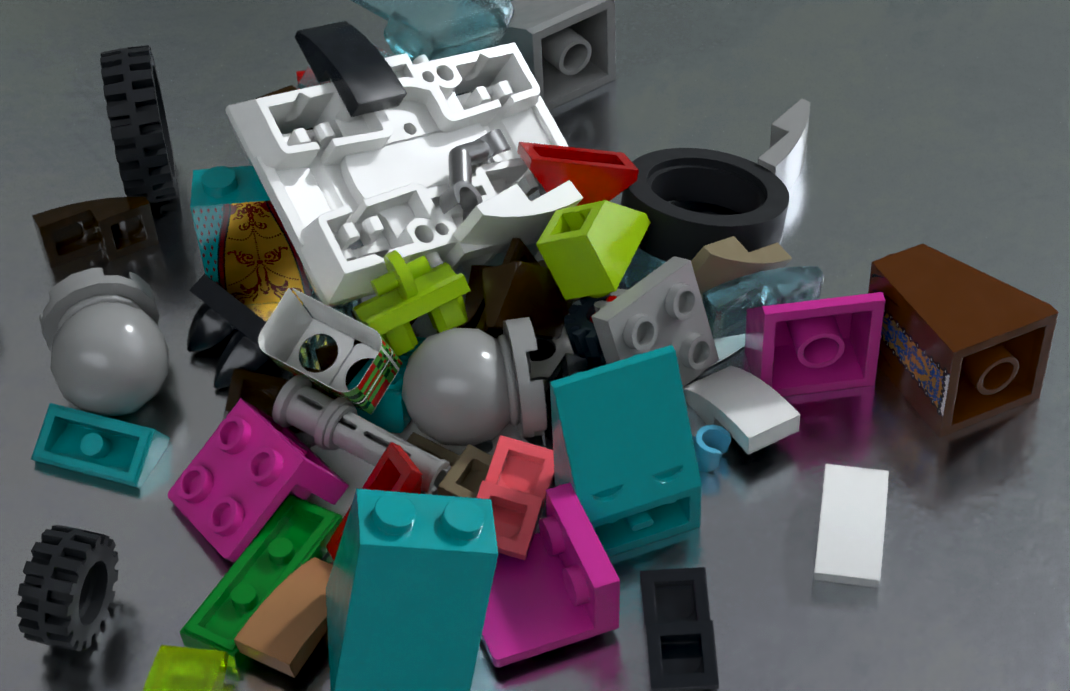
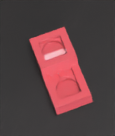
M502 435L499 437L485 481L482 480L476 498L492 500L498 553L525 560L546 503V489L551 488L554 479L553 450Z

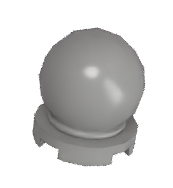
M91 268L71 274L54 285L49 291L50 302L43 310V314L40 313L39 320L43 337L51 351L50 370L64 399L82 411L108 418L136 413L159 393L168 374L169 349L164 335L158 327L160 316L150 285L135 273L129 272V278L119 275H104L102 268Z
M525 317L503 321V335H499L497 339L480 329L452 328L429 336L408 359L402 386V399L408 414L421 432L443 445L467 446L468 444L474 446L494 439L509 423L517 426L520 438L522 439L545 435L544 430H547V413L543 379L530 381L529 375L531 373L529 351L538 350L530 318Z

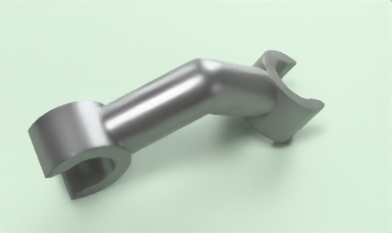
M500 129L493 130L475 141L455 146L450 150L448 155L449 189L439 199L443 214L459 203L463 209L464 221L475 206L483 202L479 191L472 185L471 165L479 164L480 166L494 163L493 157L495 155L511 150Z

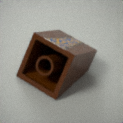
M923 243L898 253L889 254L872 262L868 294L883 292L886 300L877 365L939 438L1040 398L1059 313L1052 305Z

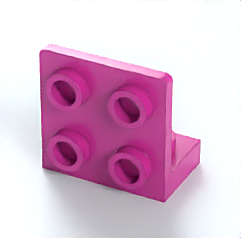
M240 398L168 491V498L223 558L235 562L290 491L303 500H307L313 493L335 505L349 485L289 428L279 426L273 421V417Z
M570 482L546 489V517L539 519L540 532L534 535L525 560L498 553L481 636L491 662L495 667H502L619 628L620 579Z

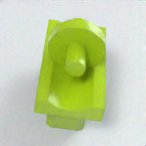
M394 250L384 255V262L388 273L370 281L377 296L352 307L357 321L375 329L395 354L400 356L414 349L418 344L410 321L427 313L433 328L439 333L466 323L468 318L462 295L471 290L465 276L462 273L456 274L447 262L431 269L424 255L405 263L402 256Z

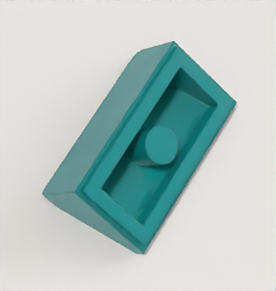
M50 403L31 460L140 489L167 449L170 437L156 429Z

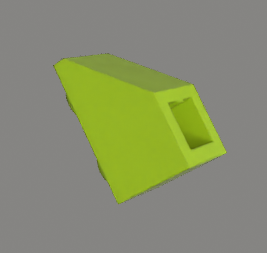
M607 200L555 210L536 246L565 300L586 296L600 298L617 290L651 222L646 213Z

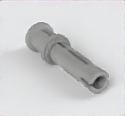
M296 375L282 387L275 400L272 411L273 421L283 428L294 426L313 436L315 444L324 450H337L341 448L376 466L390 442L400 445L422 473L421 492L424 494L437 495L438 485L451 469L450 462L447 460L439 459L405 441L398 435L390 433L358 416L357 409L351 401L343 397L333 399L312 387V382L302 375Z

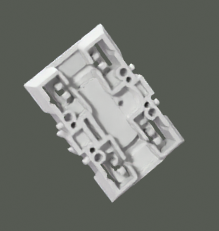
M515 43L429 61L424 54L413 60L414 65L407 53L387 57L385 60L401 82L407 93L397 107L355 117L350 116L331 78V83L248 100L226 107L225 112L249 164L254 167L303 264L305 274L321 303L332 307L375 294L370 281L388 273L384 262V255L394 250L402 256L405 263L424 255L431 269L444 262H447L453 271L459 265H462L468 278L470 277L471 265H488L496 254L508 251L510 243L497 245L459 243L453 233L463 222V209L458 203L447 213L443 214L439 199L449 189L448 155L450 150L455 146L475 141L496 129L501 130L511 150L495 155L493 157L494 163L480 166L479 164L471 165L472 185L479 191L483 202L515 184H518L527 197L537 190L541 196L547 193L517 153L519 142L569 146L540 96V87ZM468 91H473L472 93L469 92V93H466V94H462V95L456 96V94H460V93H464V92H468ZM542 234L522 241L525 245L535 243ZM359 239L364 245L353 250L351 248L347 249Z

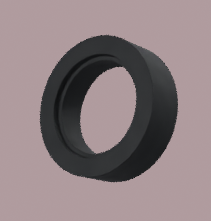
M699 148L657 150L644 154L632 161L639 169L638 178L635 183L622 192L621 205L647 214L651 223L638 248L649 255L666 262L674 256L692 261L703 246L732 236L748 252L777 242L781 244L789 205V192L785 184L763 166L729 153ZM690 200L707 202L728 208L739 214L711 215L677 207L669 203V201Z

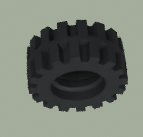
M54 525L51 530L46 529L41 534V542H35L31 550L33 556L31 562L26 561L23 569V573L26 574L24 583L19 584L18 596H22L21 602L17 605V617L22 618L18 626L20 632L25 633L24 638L76 651L87 649L91 646V639H97L101 631L100 624L105 622L109 615L107 610L109 602L114 600L116 591H112L113 584L118 581V570L115 569V565L119 561L118 552L114 551L116 544L113 539H109L110 536L61 525Z

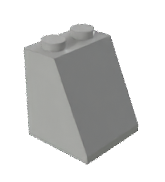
M513 0L467 21L469 52L511 43L517 45L540 87V96L549 111L616 80L615 0Z

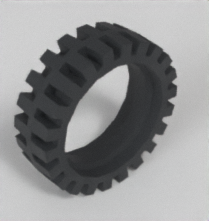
M150 45L102 52L100 54V63L104 84L103 90L107 102L106 108L111 125L112 141H114L115 155L119 163V172L127 197H146L149 204L178 199V182L169 126L166 119L157 68Z

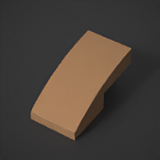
M313 557L277 586L234 638L240 653L295 678L325 633L328 634L326 586L333 565Z

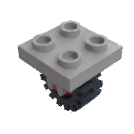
M674 256L641 281H634L630 287H626L625 282H620L615 292H610V294L604 297L580 298L581 305L573 304L568 309L570 315H565L564 326L573 353L576 356L587 359L589 370L632 357L636 354L672 345L676 350L684 388L719 360L691 260Z

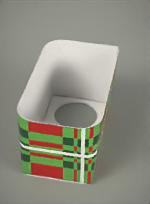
M288 288L259 334L258 344L260 349L281 368L294 375H302L308 378L313 385L336 397H343L351 401L355 407L372 415L403 362L375 329L293 288L302 301L301 303L291 289ZM317 334L329 335L336 341L338 346V355L333 365L327 370L318 373L305 370L299 361V351L303 343L311 336ZM355 339L362 342L354 346ZM361 359H374L359 384L352 390H348L346 375L350 367Z

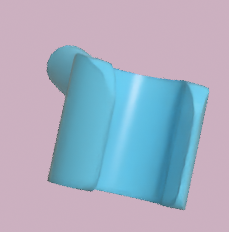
M715 424L705 425L697 431L696 437H692L699 471L707 473L715 470L719 466L722 454L728 452L731 435L721 426Z

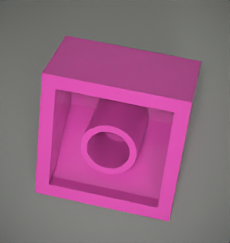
M883 292L747 309L745 353L751 373L772 387L782 397L874 386L886 301Z

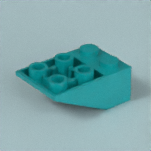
M672 345L636 354L620 361L584 372L574 373L550 382L555 487L570 482L608 557L701 526L702 483L677 354Z

